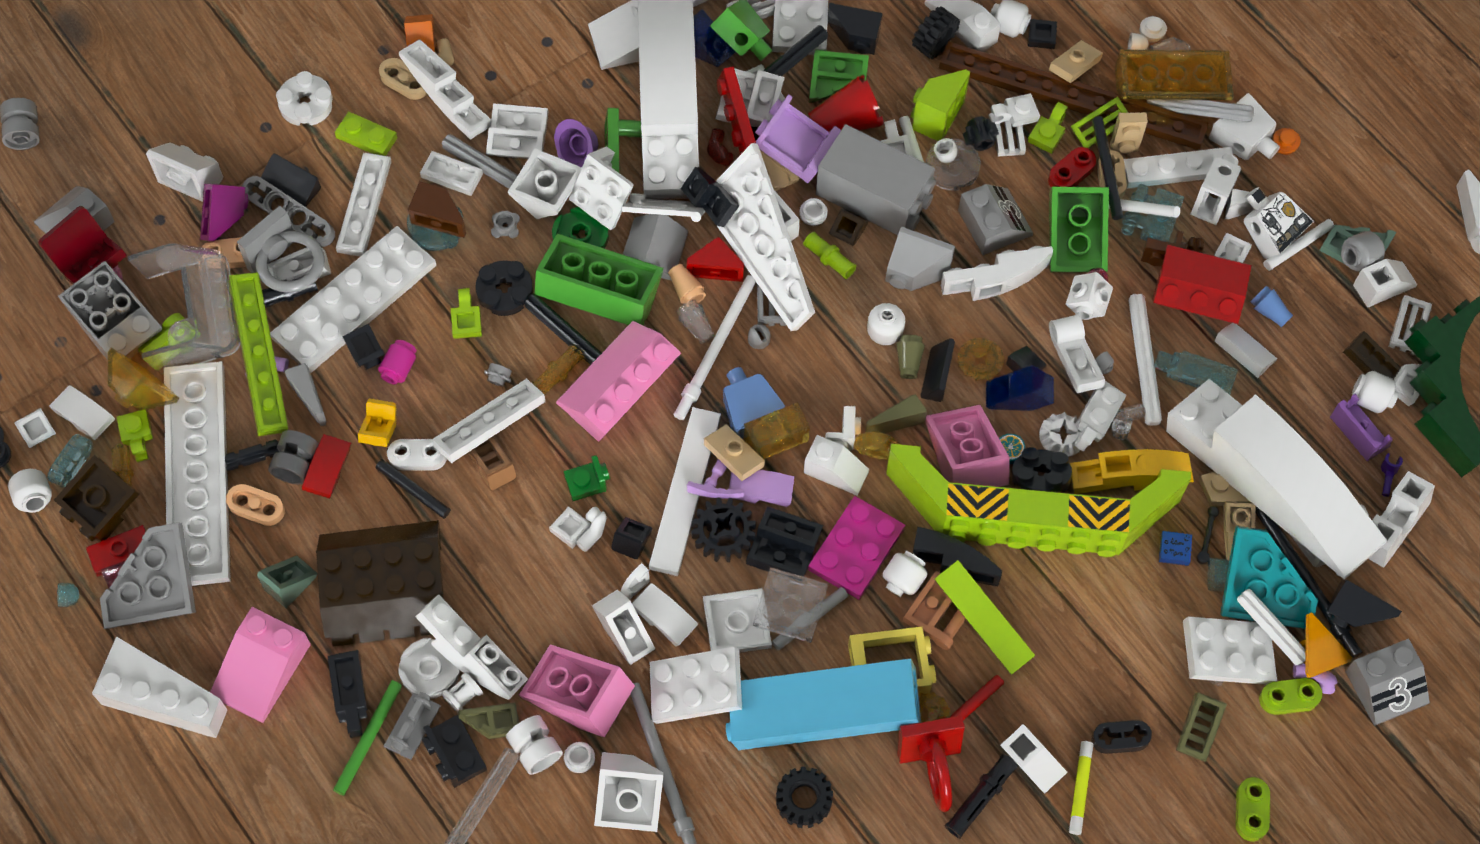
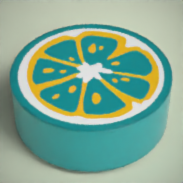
M1016 434L1002 435L999 439L1010 457L1009 464H1014L1015 460L1022 455L1025 443Z

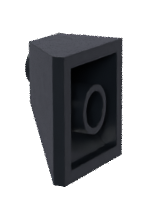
M1341 580L1326 609V612L1331 614L1329 620L1346 629L1347 625L1358 627L1399 617L1402 612L1348 580Z

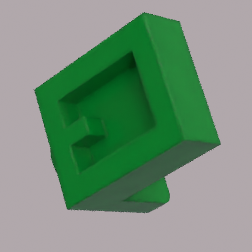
M597 455L591 456L592 463L564 471V477L572 501L606 492L605 481L609 480L610 477L605 462L600 464Z

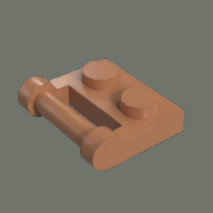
M935 571L903 617V622L912 628L922 627L925 636H929L940 648L949 650L954 643V636L966 618L957 610L943 632L936 628V625L952 601L934 580L941 574Z

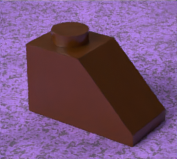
M419 181L408 208L411 224L465 238L464 220L447 189L437 183L428 184Z

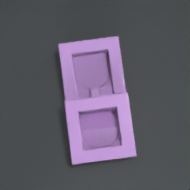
M759 470L741 481L731 472L729 489L736 490L738 488L744 490V497L734 499L754 504L761 500L788 507L792 501L794 476Z

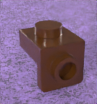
M1177 232L1174 243L1147 238L1141 261L1156 267L1162 266L1167 244L1186 249L1187 243L1182 242L1184 232Z

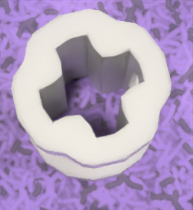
M467 673L461 675L462 680L453 688L441 693L443 698L457 713L474 696H480L483 693L481 688Z

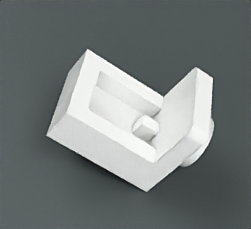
M844 406L842 433L826 432L825 434L826 439L841 444L848 450H854L855 435H860L861 417H855L856 406Z

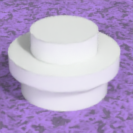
M1150 16L1142 20L1139 30L1141 35L1147 38L1148 42L1154 43L1165 36L1167 26L1162 19Z
M817 198L806 200L800 207V218L808 225H820L827 218V207Z
M575 742L569 745L564 753L566 767L574 773H584L590 770L595 762L593 748L585 742Z

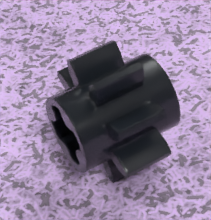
M983 116L969 120L965 127L966 132L962 133L966 145H971L972 149L975 148L977 151L991 148L995 143L994 141H996L995 136L999 134L995 122L991 123L989 118L986 119Z

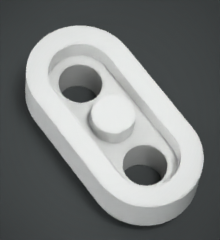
M398 439L392 442L387 450L389 463L397 470L434 471L443 467L447 461V458L434 447L433 439ZM401 449L407 451L404 455L397 454ZM429 450L436 451V453L431 456L426 454Z

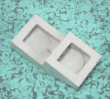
M70 385L49 405L56 414L71 422L80 432L94 440L115 420L104 408Z
M652 583L632 602L636 612L650 626L654 625L675 647L679 646L698 625L682 607Z

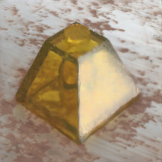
M114 348L108 351V387L116 393L114 399L126 408L132 405L139 410H148L178 402L180 398L147 368Z

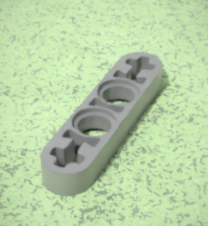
M252 176L244 181L242 187H246L245 193L248 194L250 202L270 214L273 211L271 208L272 202L276 198H283V209L288 212L294 231L312 236L321 247H326L333 242L335 230L326 220L261 177ZM254 186L259 187L267 195L263 198L259 194L253 193L252 188ZM298 212H304L306 215L304 223L294 225V215ZM312 224L318 229L324 230L326 235L324 237L318 236L310 229Z

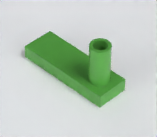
M608 108L604 122L605 147L607 146L615 152L611 163L612 168L619 173V136L642 138L641 121L619 119V108Z

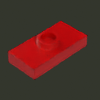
M144 525L86 547L97 577L123 566L130 554L134 553L142 542V537L146 532Z

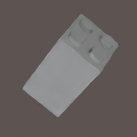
M845 124L818 166L816 195L898 235L901 226L914 231L919 223V213L922 208L927 210L934 196L931 192L936 184V180L933 179L935 168Z

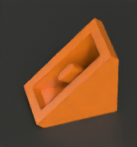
M433 14L406 16L404 27L407 47L421 40L436 53Z

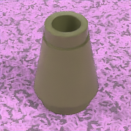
M902 335L899 338V342L896 343L901 378H917L925 345L922 343L923 338L920 336Z

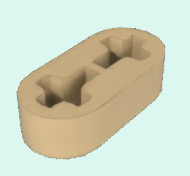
M1110 150L1112 164L1115 165L1114 173L1119 197L1122 199L1127 187L1124 159L1119 152ZM1099 157L1097 164L1099 187H1106Z

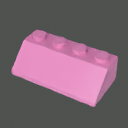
M632 321L556 403L599 442L674 362L681 352L659 332Z

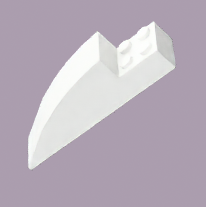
M638 0L644 194L646 199H686L687 196L680 188L693 169L699 167L693 0Z
M1208 379L1168 412L1167 433L1215 473L1220 474L1233 488L1344 580L1386 543V538L1341 479L1314 449L1256 394L1244 405H1241L1212 380Z

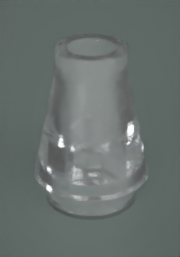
M691 300L677 310L678 320L698 339L700 344L714 337L715 334L711 329L702 304H698L696 300Z

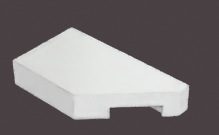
M1422 364L1403 365L1394 378L1396 384L1395 391L1399 393L1398 398L1407 406L1414 404L1419 396V393L1409 382L1418 375L1414 370Z

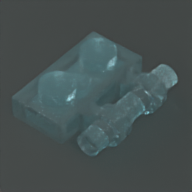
M1139 184L1137 190L1132 193L1130 198L1132 201L1178 206L1179 208H1181L1184 196L1161 188L1157 189L1155 197L1148 195L1149 188L1144 184ZM1128 211L1122 219L1124 225L1121 232L1124 235L1130 236L1134 228L1138 227L1143 229L1140 239L1147 241V238L1169 242L1177 218L1148 214L1146 217L1140 215V213Z

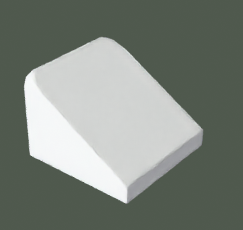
M1232 189L1227 201L1225 219L1248 214L1254 209L1245 198L1249 191Z
M41 408L14 422L29 448L56 434Z

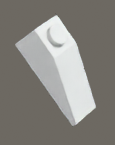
M925 0L924 4L931 11H935L937 7L942 6L960 19L959 29L955 34L967 47L984 52L998 42L1001 23L982 5L972 0Z
M1468 169L1463 173L1456 187L1467 238L1473 250L1480 254V182Z

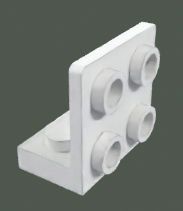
M606 146L587 155L569 200L609 230H612L616 227L622 213V207L626 204L633 188V183L612 168L611 161L615 152Z

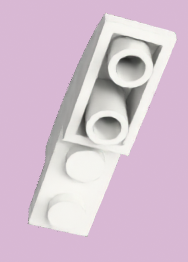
M1034 246L1023 251L1006 250L996 254L994 265L980 264L975 268L968 269L952 268L943 272L941 280L942 294L948 295L971 291L972 300L976 301L1009 292L1029 282L1050 265L1053 248L1052 246L1044 248L1042 246Z
M439 594L415 616L435 637L431 644L463 673H467L475 682L491 692L509 700L528 680L487 635L480 638Z

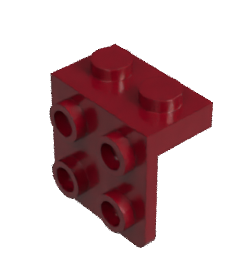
M83 206L73 210L41 237L38 242L42 250L71 284L76 283L102 262L106 261L113 269L127 256L120 246L107 237L88 210Z

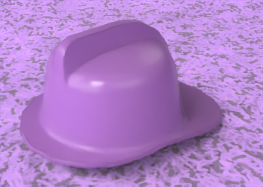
M565 119L555 129V147L558 158L582 167L587 155L598 150L599 144L596 134L580 121Z

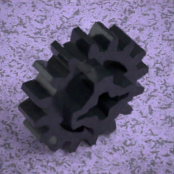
M720 497L717 498L716 505H712L709 501L705 502L706 510L698 508L696 512L699 519H692V527L695 529L691 530L692 539H697L695 541L696 549L704 547L703 556L707 557L712 553L714 554L715 562H718L720 556H725L726 561L730 562L732 554H735L740 559L742 557L741 549L749 551L751 549L749 541L755 540V532L752 530L756 529V522L750 520L752 512L750 510L743 512L744 504L742 502L734 506L732 498L728 499L727 504L722 503ZM738 521H740L743 526V534L737 527ZM704 526H706L707 530L711 532L709 534L708 539L706 538L703 531Z

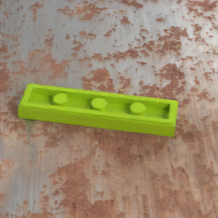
M959 560L934 579L1011 675L1035 656Z

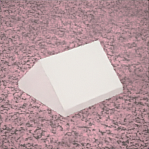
M535 148L508 190V194L536 219L558 215L573 191L582 167Z

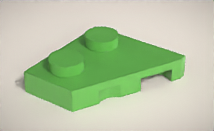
M815 50L809 102L814 103L832 96L857 76L864 74L866 81L869 55Z

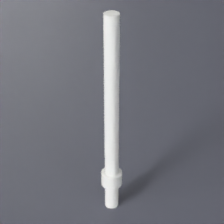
M751 275L746 276L693 379L683 389L681 393L682 399L674 413L677 419H685L692 403H696L702 393L700 388L756 283Z

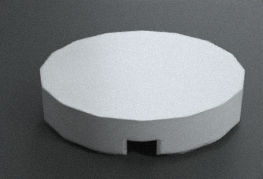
M423 638L413 642L403 651L399 663V676L404 687L411 694L419 695L420 692L429 695L431 699L442 696L441 693L443 691H449L456 685L460 670L431 644L434 639Z

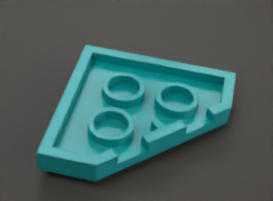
M1236 526L1222 600L1221 616L1255 621L1237 601L1238 596L1242 592L1251 589L1284 626L1306 629V614H1316L1318 600L1309 590L1266 530Z

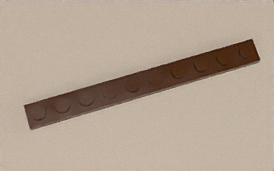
M950 41L947 42L939 63V69L952 73L966 69L970 71L969 78L1022 95L1031 93L1033 98L1056 105L1060 102L1068 106L1067 109L1089 115L1118 96L1128 113L1147 112L1148 123L1144 133L1196 150H1200L1209 122L1075 80L1069 83L1058 75ZM1115 105L1100 116L1104 119L1119 108ZM1115 118L1114 120H1112L1111 123H1114V124H1115L1116 121H1117V118Z

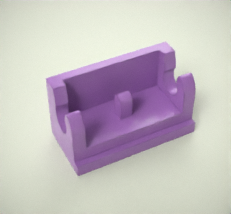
M1354 394L1348 402L1343 400L1338 403L1330 418L1364 459L1369 461L1389 448L1393 438L1390 434L1386 437L1382 435L1357 405L1359 397Z

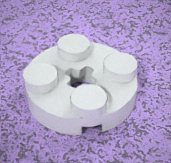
M302 71L297 76L288 79L276 93L281 115L293 125L301 126L300 123L318 124L332 110L333 97L329 85L322 78L312 75L307 71ZM309 96V103H299L302 97Z

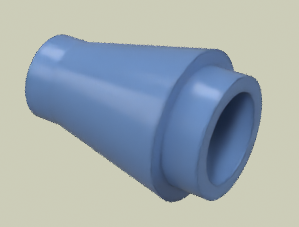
M1265 286L1250 301L1255 306L1254 310L1274 321L1280 327L1293 316L1275 289L1271 290L1268 286Z

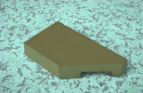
M515 703L462 709L458 712L459 719L488 739L506 737L507 733L519 723Z

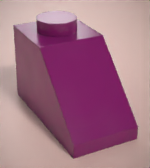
M204 184L200 240L215 241L244 216V210L248 207V194L245 193L246 187Z

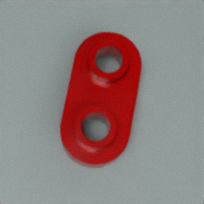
M1078 147L1072 150L1050 170L1048 178L1050 187H1076L1093 172L1096 164L1094 152L1085 147ZM1060 173L1066 174L1067 177L1060 176Z

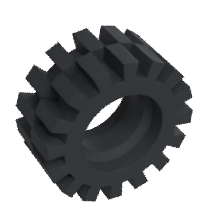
M937 7L935 11L932 10L929 17H925L924 23L919 25L918 28L920 29L914 34L916 37L912 40V46L929 59L938 57L940 52L945 50L947 42L955 37V32L959 29L960 19L944 7Z
M801 767L799 771H796V768L790 770L789 775L785 774L782 777V781L777 786V810H780V816L786 818L788 824L792 825L795 823L797 828H803V825H808V828L814 826V823L819 825L823 822L824 817L827 818L832 806L833 791H831V783L825 780L826 776L822 772L820 775L816 773L817 769L811 768V771L806 770V767ZM805 786L815 792L817 800L812 807L804 809L794 804L792 794L797 788Z

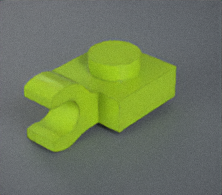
M1058 102L1049 119L1041 116L1028 137V143L1052 154L1065 133L1066 128L1060 124L1066 116L1065 112L1068 106Z
M470 288L458 289L459 308H451L453 339L482 337L480 306H472Z
M146 409L117 416L121 442L124 447L130 445L136 462L147 460L148 454L145 441L152 440L153 435Z

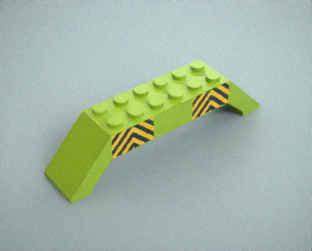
M891 444L886 471L887 476L934 531L954 537L962 542L966 540L977 541L985 546H991L995 543L1008 544L1009 547L1016 549L1030 546L1037 547L1041 551L1067 550L1071 554L1092 552L1102 557L1120 555L1180 502L1191 480V472L1161 469L1157 479L1131 499L951 483L920 453L921 446Z

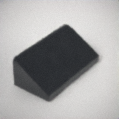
M275 153L270 157L261 176L262 179L305 207L321 189L319 179Z
M949 338L931 348L921 398L937 402L943 401L955 345L954 339Z

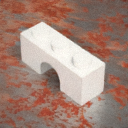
M1409 471L1406 473L1392 492L1391 500L1382 516L1376 514L1372 520L1387 541L1368 558L1369 560L1383 568L1386 566L1430 505L1435 485Z

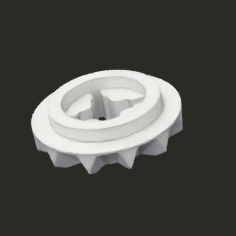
M1064 412L1058 415L1052 414L1048 419L1044 420L1039 431L1042 446L1046 450L1063 452L1068 457L1077 454L1080 449L1074 446L1081 433L1075 425L1078 420L1077 416L1072 417ZM1062 426H1065L1066 433L1071 434L1067 435L1064 443H1062L1060 434L1055 433L1059 432Z

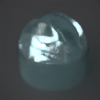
M58 583V607L75 605L80 598L79 589L71 583Z

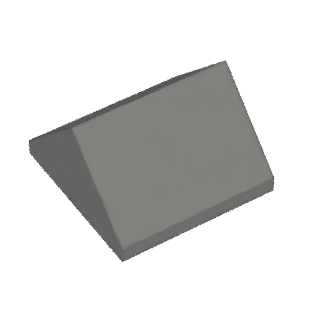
M646 214L636 217L633 220L623 255L663 267L661 278L671 280L668 272L680 262L688 230L668 215Z

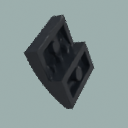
M767 506L758 526L755 540L748 553L746 564L802 583L820 538L823 525Z

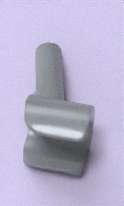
M1107 351L1103 352L1095 360L1102 374H1107L1113 369L1114 359Z

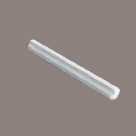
M1132 294L1128 301L1145 423L1148 426H1157L1162 421L1145 296L1143 294Z

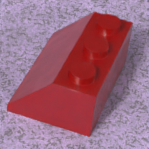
M1167 244L1152 298L1153 303L1238 324L1246 298L1252 265Z

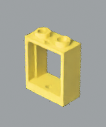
M922 627L849 636L848 649L851 666L867 664L864 651L866 647L915 642L921 679H917L918 695L930 694L932 684L936 683L934 665H929L927 656L931 654L929 636H924Z

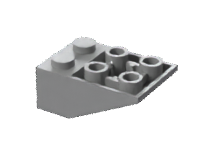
M106 261L58 295V298L115 369L139 352L138 349L162 331L160 324Z

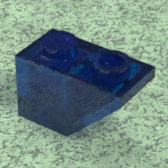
M701 9L693 16L695 57L718 68L734 55L736 51L710 27L713 21Z
M1033 365L986 381V408L1032 411L1054 403V377Z

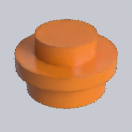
M1290 128L1277 130L1272 138L1280 146L1277 152L1283 155L1295 152L1301 143L1299 134Z

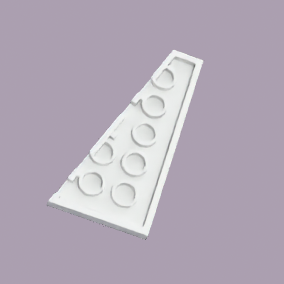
M751 143L716 180L739 204V207L726 226L717 227L790 331H797L815 313L759 146L756 143Z

